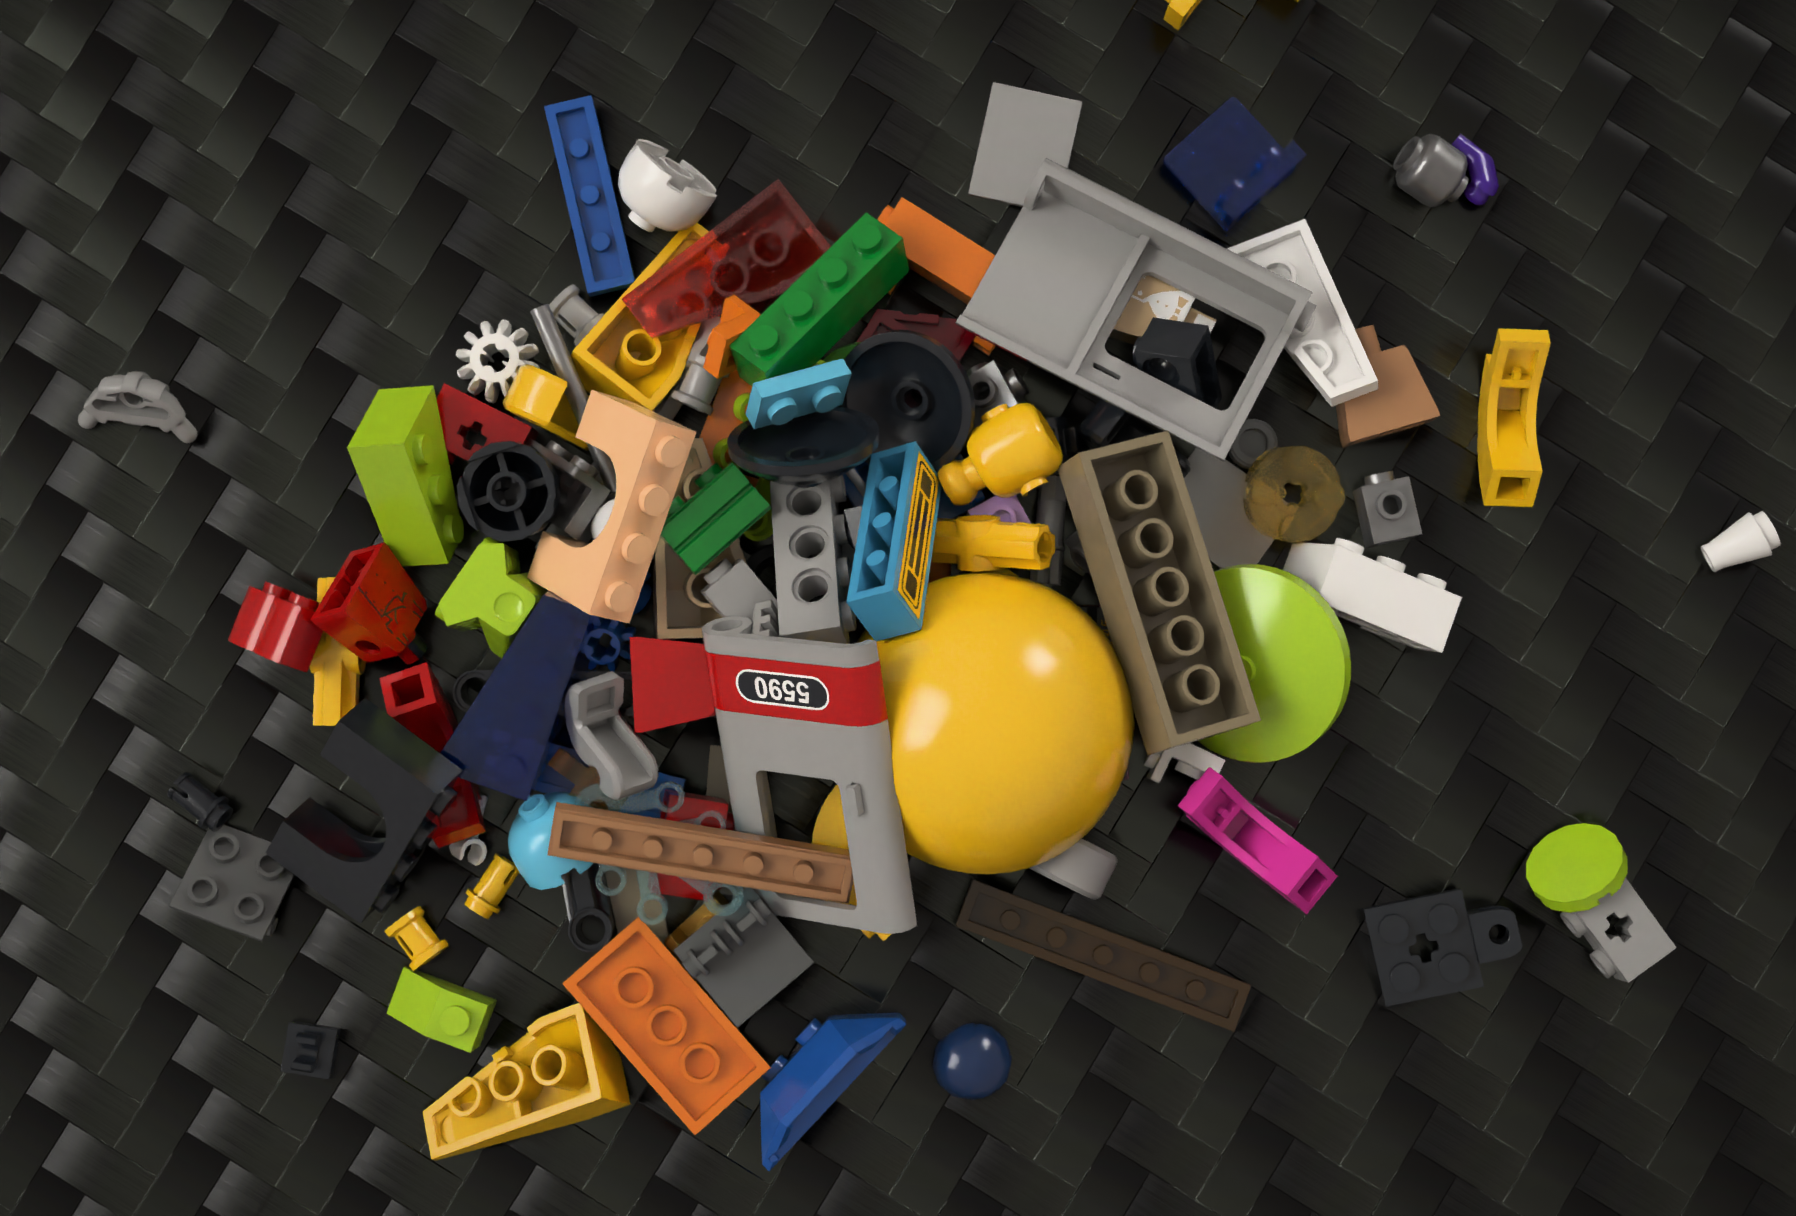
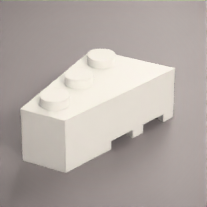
M1336 538L1334 544L1292 543L1283 570L1299 577L1312 586L1329 603L1337 616L1361 625V629L1415 649L1443 652L1462 597L1445 590L1447 582L1423 573H1419L1417 578L1404 573L1405 564L1384 556H1377L1376 561L1362 555L1365 549L1363 546L1345 539Z

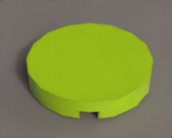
M1587 823L1564 826L1547 834L1534 846L1526 862V879L1535 896L1541 899L1542 903L1551 910L1568 913L1589 910L1600 905L1598 899L1603 898L1608 893L1613 896L1621 888L1628 873L1627 856L1616 835L1600 825Z

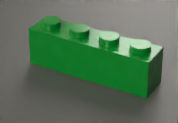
M866 212L729 345L739 377L752 386L754 382L813 367L909 272L903 238Z

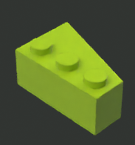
M434 385L379 389L347 449L384 542L402 566L449 564L457 545L462 542L464 526L458 511Z

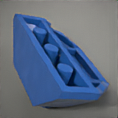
M900 1013L829 1015L822 1024L814 1018L795 1039L801 1045L800 1048L788 1060L782 1054L770 1065L771 1068L761 1076L767 1083L760 1092L762 1165L768 1171L779 1162L907 1025L906 1019Z

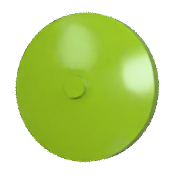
M1259 564L1234 565L1214 571L1261 721L1205 738L1198 742L1217 754L1243 762H1272L1291 757L1321 738L1334 724L1346 702L1351 681V657L1343 627L1337 615L1321 594L1308 583L1287 571Z

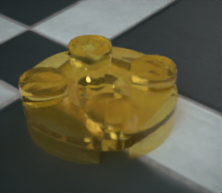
M1303 445L1274 447L1264 452L1250 466L1245 482H1247L1245 490L1246 499L1243 498L1249 521L1264 536L1287 543H1301L1320 536L1334 522L1338 510L1343 506L1345 500V492L1342 486H1340L1339 475L1331 461L1319 451ZM1287 482L1295 486L1300 484L1302 488L1300 494L1302 499L1298 505L1295 503L1285 505L1282 500L1287 495L1284 489V485Z

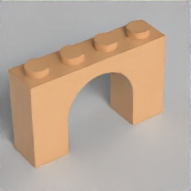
M591 390L575 437L604 451L613 463L616 473V496L611 515L602 532L589 544L581 540L543 531L527 578L589 615L630 624L696 431L632 401Z

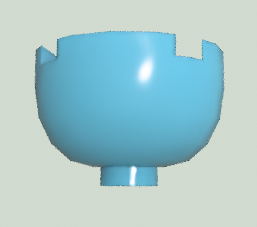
M563 791L547 793L545 795H533L522 803L518 810L519 813L512 822L508 835L509 854L519 873L532 888L539 890L556 888L565 884L561 875L568 873L573 868L581 874L593 864L592 862L548 856L556 802L595 808L586 798L575 793Z

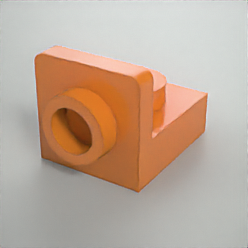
M736 295L725 299L720 323L712 329L707 340L708 349L703 368L717 379L737 370L729 345L761 315Z

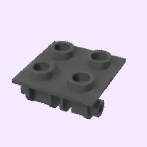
M223 825L216 832L208 828L169 907L262 942L265 935L271 937L276 929L278 918L275 915L295 875L266 854L271 844L270 841Z
M753 888L745 889L673 950L683 962L682 965L689 974L699 981L737 1028L814 963Z

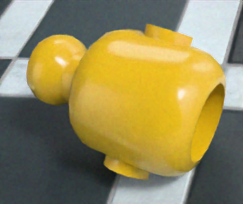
M1019 403L1008 408L1007 404H1002L982 415L981 420L983 423L972 430L966 443L969 456L963 460H953L949 464L942 466L937 475L949 499L958 506L967 505L976 498L978 491L985 487L1000 498H1009L1021 493L1022 497H1025L1034 488L1048 483L1047 477L1056 472L1062 464L1063 454L1050 425L1033 404Z

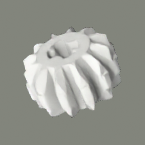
M501 320L496 333H494L488 321L481 322L480 328L483 337L478 339L473 333L468 331L464 338L473 346L472 349H458L456 352V356L460 360L469 362V364L457 370L458 376L461 379H472L469 383L468 391L473 395H477L485 389V399L489 403L496 402L500 389H502L504 397L506 396L521 366L527 364L540 369L538 364L526 361L539 353V349L535 344L524 345L529 335L524 328H519L511 334V324L507 320ZM500 351L505 358H509V361H502L506 367L497 372L487 364L488 361L494 362L491 358L492 354Z

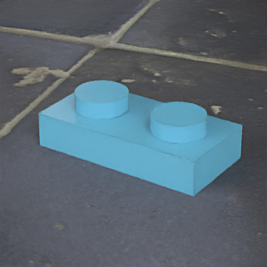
M842 358L754 382L745 415L753 429H757L771 424L782 425L793 418L817 411L820 413L831 411L843 404L852 373Z

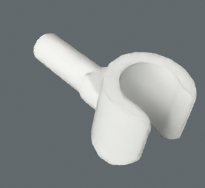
M481 795L482 799L479 800L482 817L489 798L485 795ZM479 834L449 845L452 855L462 860L465 849L471 844L468 862L475 866L480 865L484 861L487 848L485 843L478 839Z

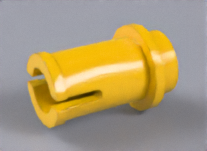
M495 853L494 859L474 889L468 888L465 892L468 898L464 905L486 919H489L493 912L497 914L500 912L501 908L498 904L518 874H520L512 861L498 853Z

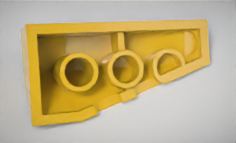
M698 222L686 230L678 231L572 351L571 358L586 391L591 393V390L632 401L651 411L658 407L680 381L729 249L725 243Z
M579 1003L539 1017L527 1027L528 1032L510 1047L503 1046L492 1055L493 1061L473 1077L466 1076L423 1111L431 1160L448 1158L589 1120L630 1105L621 1056L606 1033Z

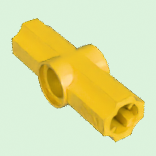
M968 515L956 519L937 518L931 562L957 564L958 570L971 572L992 571L1002 567L1042 570L1050 566L1051 558L1055 553V535L1050 532L1049 526L1046 524L1001 522L1000 516Z
M335 577L318 578L317 602L322 601ZM323 631L309 666L311 673L315 674L313 726H336L338 721L359 703L360 675L364 674L366 661L360 659Z

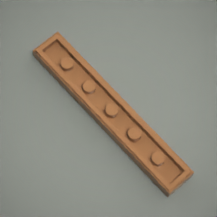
M556 802L548 856L849 904L853 885L849 849Z

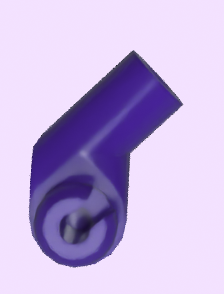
M1460 133L1452 143V146L1463 152L1467 158V170L1471 181L1467 184L1464 195L1473 204L1483 205L1488 201L1489 196H1495L1499 187L1495 164L1489 154Z

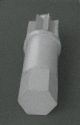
M1059 476L1047 477L1048 483L1039 486L1035 524L1048 525L1050 532L1055 535V553L1051 558L1048 568L1030 570V580L1052 588L1054 585L1061 586L1063 552H1065L1063 534L1066 494Z

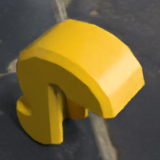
M526 364L521 366L503 401L504 408L514 415L580 448L589 450L585 441L575 437L579 425L564 392L567 387V381L532 365Z

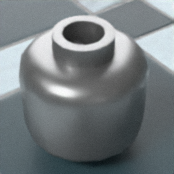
M1428 134L1422 138L1417 136L1411 138L1402 147L1393 165L1397 171V186L1429 207L1441 205L1446 200L1450 202L1455 201L1464 192L1469 181L1468 177L1465 176L1468 165L1465 154L1440 136Z

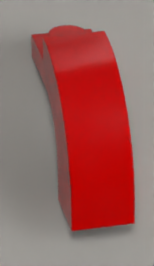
M425 662L379 678L387 714L463 770L452 789L458 792L456 799L441 817L436 815L432 821L438 825L436 832L432 836L433 841L438 848L486 832L479 800H482L465 741L447 697L428 663Z

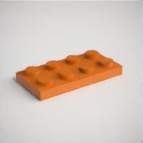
M640 916L633 920L562 983L694 1135L699 1133L771 1068Z

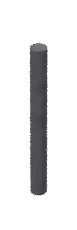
M545 304L530 312L557 376L567 381V387L564 392L579 425L588 401V395L549 304ZM586 442L594 463L600 471L599 474L604 486L611 490L608 495L615 493L616 473L610 457L604 451Z

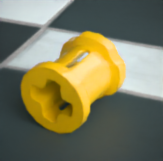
M421 906L405 914L384 931L389 938L394 937L411 959L409 967L413 972L449 947L446 939L440 940L423 918L425 911Z

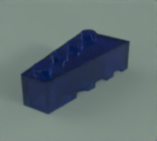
M547 591L542 596L440 753L463 770L458 778L525 801L529 799L538 783L565 704L567 692L572 684L595 616L585 613L550 591Z

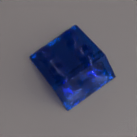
M1231 97L1164 157L1163 163L1227 232L1299 167L1306 154L1294 140L1283 149L1236 97Z

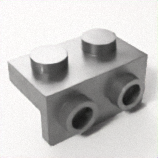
M530 438L526 445L533 446L551 461L560 480L561 498L557 513L550 522L578 540L585 528L591 524L593 516L611 490L595 480L600 471L577 455H573L552 440L544 447Z

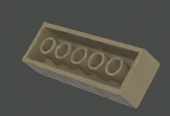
M1169 430L1080 452L1060 465L1058 468L1060 479L1111 641L1124 671L1133 711L1147 755L1216 736L1261 721Z

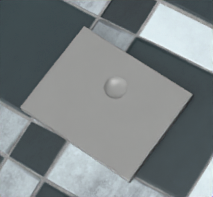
M993 82L968 195L1023 207L1031 182L1046 158L1068 168L1082 101Z
M1195 448L1188 458L1191 470L1184 480L1210 562L1220 569L1241 564H1258L1296 508L1226 459L1223 462Z

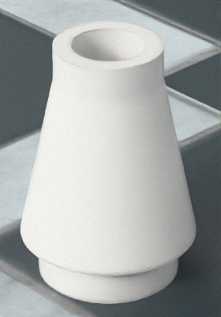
M1763 511L1755 515L1748 512L1712 541L1702 545L1701 551L1711 570L1716 572L1725 567L1772 556L1771 550L1781 546V542L1772 522Z

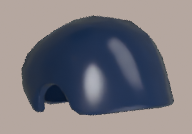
M969 1023L957 1027L939 1040L935 1047L932 1067L939 1085L953 1097L977 1100L995 1093L1007 1081L1012 1056L1006 1039L993 1027Z

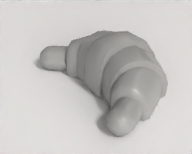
M141 371L128 372L126 375L118 374L104 377L99 386L88 397L84 404V409L78 416L79 425L85 429H92L98 422L105 424L109 420L131 425L157 427L167 433L172 431L184 443H191L197 438L196 428L185 417L186 413L178 399L169 392V386L159 380L151 379L149 375Z

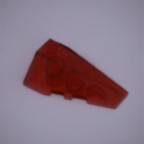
M777 179L624 296L622 300L649 336L654 339L720 316L725 299L732 295H736L746 304L752 305L783 294L831 246L781 181Z

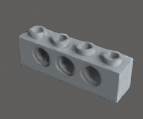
M843 475L810 488H800L794 485H784L770 481L779 636L849 644V631H855L857 624L856 615L846 603L845 588L849 587L852 568L849 557H843L842 545L849 544L845 529V514L839 515V502L846 501ZM811 511H816V512L813 513V514L806 515L807 513H809V512H811ZM814 553H820L816 557L808 558L810 555ZM824 595V597L818 601L809 602L814 597Z

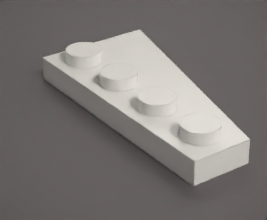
M1306 219L1227 248L1312 291L1308 301L1317 306L1303 332L1295 328L1293 329L1284 349L1331 407L1378 389V379Z

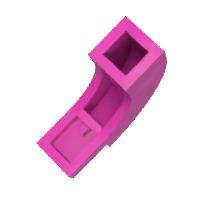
M1211 767L1204 772L1200 779L1190 786L1187 795L1178 804L1187 814L1186 817L1206 835L1305 914L1309 913L1338 877L1317 855L1270 821L1250 804L1222 775Z

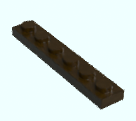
M972 879L955 924L959 928L1235 1032L1251 988L1249 983Z

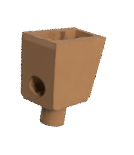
M1374 325L1355 329L1378 379V389L1336 405L1342 448L1430 423L1440 416L1439 410L1408 348L1405 345L1381 351Z

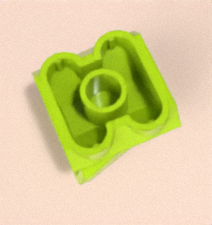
M486 537L477 546L438 603L435 616L444 621L447 627L463 632L482 627L491 651L504 660H513L518 656L558 596L528 579V573L520 574L519 551L501 541Z

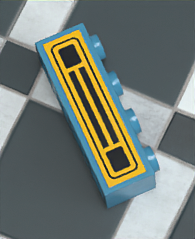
M916 441L871 454L846 603L876 641L922 630L942 485L937 472Z

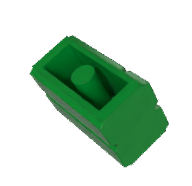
M715 462L694 481L700 489L686 502L679 495L676 496L672 501L660 537L694 575H697L772 509L770 504L732 462L723 469Z

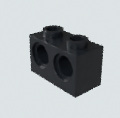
M1153 317L1143 336H1139L1135 341L1132 355L1133 363L1138 366L1139 370L1217 409L1222 400V393L1209 326Z

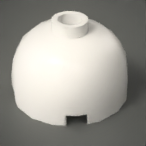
M638 139L626 156L619 171V191L624 203L632 210L628 217L637 226L648 232H653L656 227L671 232L683 231L695 225L705 215L718 196L715 194L717 191L715 186L685 160L682 159L679 164L665 157L669 152L666 148L648 140Z

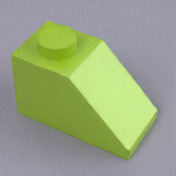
M404 966L387 1014L426 1037L471 1053L481 1045L497 1000L416 970L413 972L410 967Z

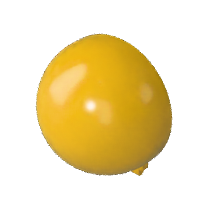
M1002 567L992 571L962 573L928 583L922 630L876 641L892 746L894 786L901 809L907 853L928 864L970 874L1009 873L1044 863L1072 847L1096 825L1116 796L1125 776L1133 746L1134 711L1121 663L1112 642H1110L1103 630L1084 610L1052 588L1033 580L1019 577L1008 568ZM865 629L856 643L867 639H874Z

